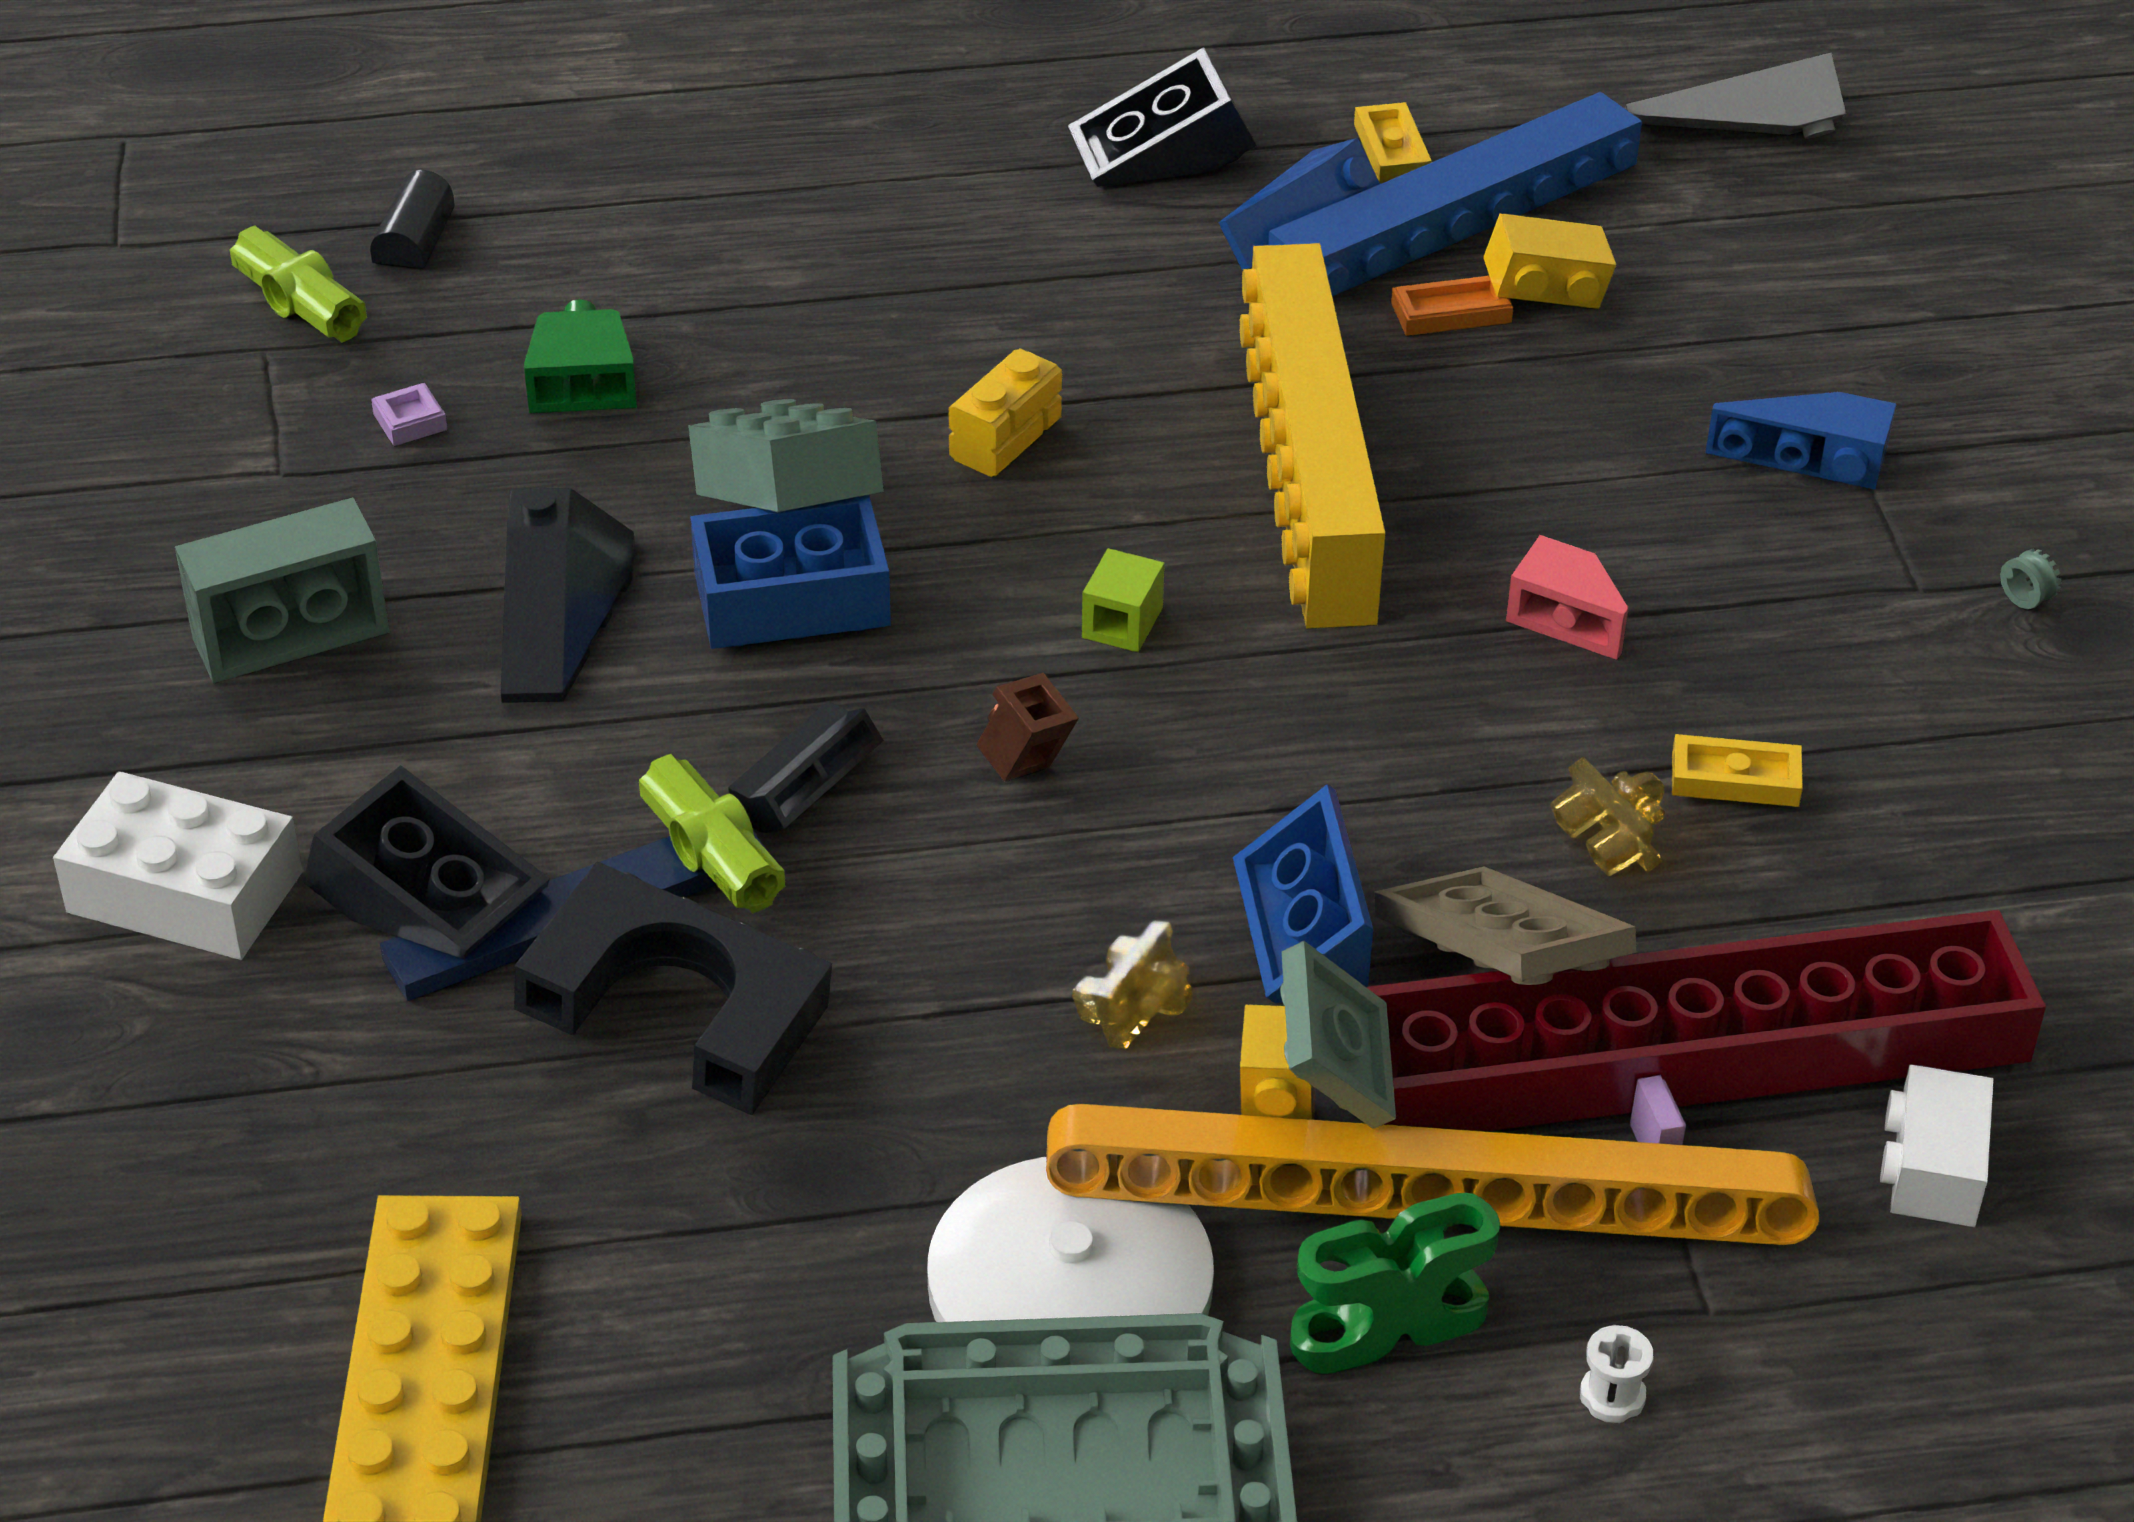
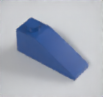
M1354 138L1311 151L1218 223L1241 269H1249L1252 267L1253 246L1269 245L1270 230L1375 187L1380 182L1359 139Z

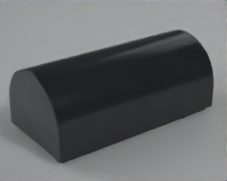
M416 170L404 178L370 246L372 263L425 268L455 207L452 188L443 177L431 171Z

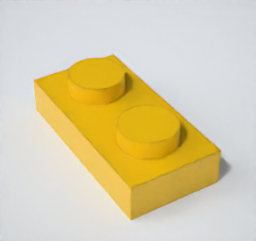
M1406 102L1355 107L1354 126L1380 184L1432 163Z
M1675 734L1672 751L1673 796L1799 807L1803 789L1802 745Z

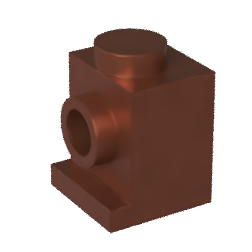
M1044 672L997 686L992 695L998 704L989 713L988 719L990 721L978 740L977 747L1004 782L1051 767L1079 717Z

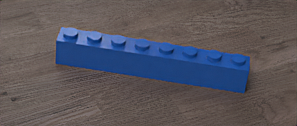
M1598 92L1269 231V245L1320 243L1332 296L1495 226L1500 213L1519 216L1636 165L1642 120L1602 92Z

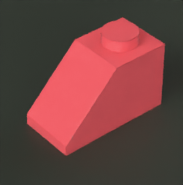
M1539 535L1511 575L1506 621L1618 660L1623 648L1628 606L1597 555Z

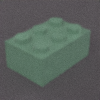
M780 399L761 403L762 412L745 415L744 409L741 408L722 409L709 413L710 422L688 425L697 495L781 512L884 492L876 421L853 417L851 408L824 410L823 404L796 405V400Z
M353 497L175 546L192 638L213 683L390 633L376 540Z

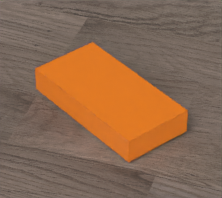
M1490 276L1392 288L1391 304L1406 336L1512 323L1513 306L1509 298L1496 296Z

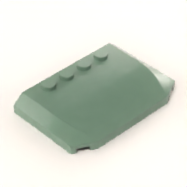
M1201 1313L905 1323L884 1332L883 1344L849 1359L847 1349L833 1355L834 1522H1297L1277 1340L1261 1335V1344L1223 1332L1222 1320Z

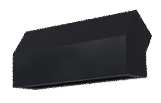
M827 701L728 787L729 794L734 795L740 801L750 819L752 828L759 832L785 829L884 740L865 708L847 711Z

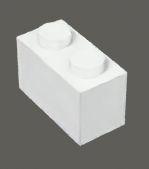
M1909 1065L1903 1092L1891 1090L1885 1119V1131L1897 1133L1896 1142H1886L1880 1182L1893 1184L1890 1213L1975 1227L1988 1178L1993 1078Z

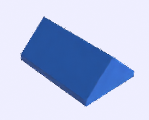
M1327 784L1233 857L1266 998L1274 1003L1283 1002L1280 993L1283 983L1281 951L1302 941L1307 942L1362 985L1368 987L1373 926L1337 793L1334 788Z

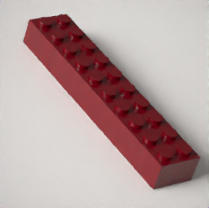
M2000 910L1624 955L1609 959L1610 964L1606 968L1592 971L1571 968L1555 972L1551 981L1536 985L1518 984L1511 980L1510 975L1501 971L1366 987L1387 1004L1396 1119L1383 1125L1484 1132L1632 1113L1637 1079L1661 1075L1662 1079H1665L1677 1107L1907 1078L1910 1064L1955 1072L2031 1062L2046 1005Z

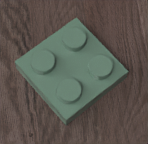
M1305 941L1281 951L1283 983L1280 993L1285 1006L1287 1030L1284 1053L1289 1069L1298 1078L1310 1083L1331 1098L1340 1108L1349 1111L1372 1129L1395 1120L1396 1110L1386 1002Z

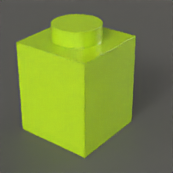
M1108 548L1082 593V638L1139 652L1163 608L1164 562Z

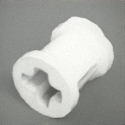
M1612 1325L1601 1328L1591 1336L1587 1344V1363L1591 1370L1585 1374L1581 1382L1580 1400L1595 1418L1605 1422L1622 1423L1631 1417L1639 1415L1645 1405L1646 1386L1642 1379L1648 1375L1652 1367L1653 1348L1649 1340L1642 1333L1628 1326ZM1620 1346L1626 1349L1623 1365L1616 1364L1618 1348ZM1610 1383L1617 1384L1614 1402H1609L1607 1399Z

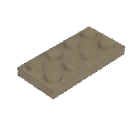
M1485 866L1374 892L1376 917L1402 928V933L1406 935L1421 936L1437 943V948L1442 951L1458 952L1474 959L1476 966L1494 968L1511 976L1513 982L1518 984H1543L1553 979V973L1571 968L1582 971L1603 969L1609 966V959L1636 953L1635 926Z

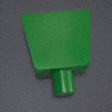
M578 299L569 302L565 306L564 311L544 312L537 317L524 362L529 413L637 408L633 356L618 311L614 309L597 310L591 302Z

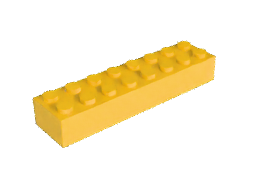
M1320 243L1253 246L1252 269H1243L1242 272L1244 303L1250 304L1249 314L1240 315V341L1242 348H1248L1246 354L1248 382H1257L1254 383L1253 387L1255 417L1265 418L1261 419L1260 422L1262 453L1272 454L1268 455L1267 458L1268 486L1270 490H1279V492H1275L1274 512L1276 526L1286 527V530L1282 531L1283 563L1285 566H1294V569H1290L1289 573L1292 605L1301 604L1306 628L1377 625L1385 529Z

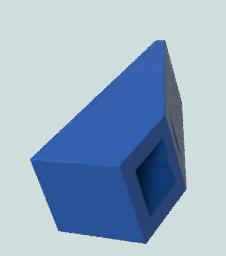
M1843 392L1714 403L1705 453L1876 489L1888 448L1896 403Z

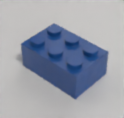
M869 495L781 512L751 508L690 516L694 572L711 649L891 626L889 568Z

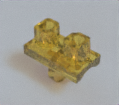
M1584 757L1569 766L1573 785L1551 802L1550 806L1556 822L1570 837H1577L1596 822H1599L1604 827V829L1585 841L1590 856L1600 869L1609 877L1634 861H1637L1647 873L1662 863L1661 855L1650 845L1654 834L1653 827L1650 824L1655 825L1659 823L1665 816V811L1659 806L1665 793L1663 783L1650 772L1639 773L1631 777L1627 772L1623 771L1613 778L1611 785Z
M1154 920L1139 938L1120 935L1108 949L1106 959L1109 969L1108 975L1104 979L1084 976L1073 989L1072 997L1080 1019L1085 1022L1101 1024L1109 1047L1126 1049L1158 1012L1168 1016L1179 1015L1184 1012L1192 1001V988L1186 979L1190 974V969L1175 956L1171 948L1170 939L1173 930L1168 922Z

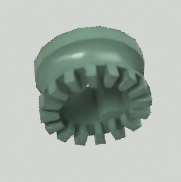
M2034 548L2027 550L2019 557L2008 560L2001 568V585L2005 594L2020 608H2035L2044 600L2055 597L2057 592L2060 591L2061 587L2058 585L2062 583L2061 578L2056 577L2060 574L2059 569H2053L2052 566L2056 565L2053 560L2048 562L2050 556L2046 553L2042 555V550L2038 549L2035 551Z

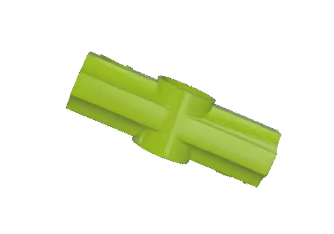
M256 226L249 227L239 233L237 242L230 249L232 265L262 287L267 302L279 316L284 318L296 313L324 335L334 337L341 343L358 334L359 327L367 318L365 302L334 280L328 264L318 252L309 250L298 254L270 232H263Z
M668 754L652 761L650 769L639 779L640 796L669 829L673 847L684 866L692 872L703 869L736 908L749 909L753 914L771 906L778 892L785 887L784 869L754 837L750 819L740 801L732 794L719 797L686 759L679 760L672 754Z

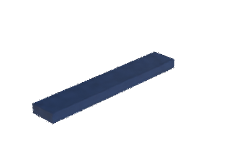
M753 831L754 837H755V838L761 843V845L764 847V845L762 844V842L759 840V838L757 837V835H756L755 832ZM670 836L600 862L621 872L631 873L642 881L679 897H687L716 886V883L703 869L692 872L684 866L673 847ZM593 865L550 880L548 887L464 959L397 936L380 943L382 960L407 1001L519 960Z

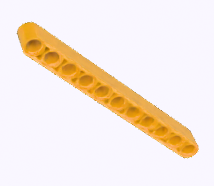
M1090 1104L1068 1105L1058 1110L1052 1116L1048 1126L1047 1178L1055 1189L1063 1194L1074 1197L1396 1219L1399 1213L1411 1205L1455 1193H1471L1481 1197L1492 1206L1498 1214L1500 1226L1774 1245L1796 1244L1803 1241L1816 1230L1819 1223V1210L1809 1171L1801 1159L1785 1152L1381 1125L1372 1129L1365 1123ZM1073 1149H1082L1086 1151H1074ZM1143 1154H1154L1155 1156H1145ZM1213 1159H1226V1160H1223V1161H1215V1160H1213ZM1284 1164H1297V1165L1286 1166V1165H1284Z

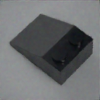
M1204 47L1068 125L1091 178L1097 187L1212 172L1224 164L1238 160L1245 152L1257 146Z
M400 765L313 835L303 883L354 922L464 959L548 887L550 878Z

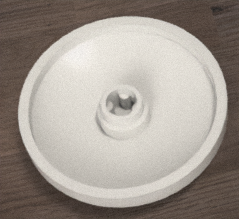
M1046 1157L1026 1160L1007 1166L976 1182L964 1191L945 1212L936 1227L928 1254V1293L930 1306L936 1322L1201 1313L1208 1316L1211 1307L1214 1278L1211 1244L1198 1216L1188 1204L1086 1198L1066 1195L1055 1189L1048 1180Z

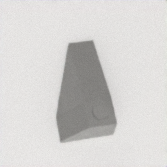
M1832 53L1629 103L1625 106L1627 111L1642 120V124L1786 135L1803 131L1805 139L1819 137L1835 131L1834 123L1840 122L1846 114Z

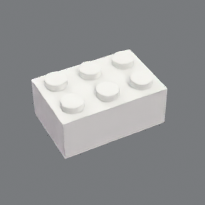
M120 771L117 772L53 856L66 913L239 960L244 958L303 872L292 816Z

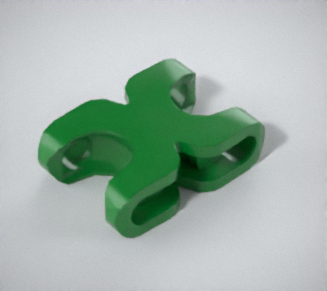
M1455 1193L1411 1205L1398 1214L1385 1233H1380L1372 1221L1357 1220L1314 1233L1306 1238L1299 1249L1297 1275L1304 1288L1314 1300L1300 1306L1292 1319L1290 1347L1293 1355L1303 1366L1312 1372L1329 1374L1379 1360L1392 1350L1403 1334H1409L1416 1345L1429 1346L1469 1334L1480 1328L1487 1316L1489 1293L1473 1268L1489 1261L1497 1248L1500 1220L1496 1211L1490 1204L1475 1194ZM1457 1224L1472 1225L1478 1230L1472 1234H1464L1444 1239L1443 1235L1448 1227ZM1325 1261H1335L1345 1264L1347 1269L1334 1272L1324 1269L1320 1264ZM1454 1295L1461 1297L1467 1303L1454 1306L1442 1302V1296ZM1345 1327L1343 1337L1336 1342H1318L1311 1337L1312 1334Z

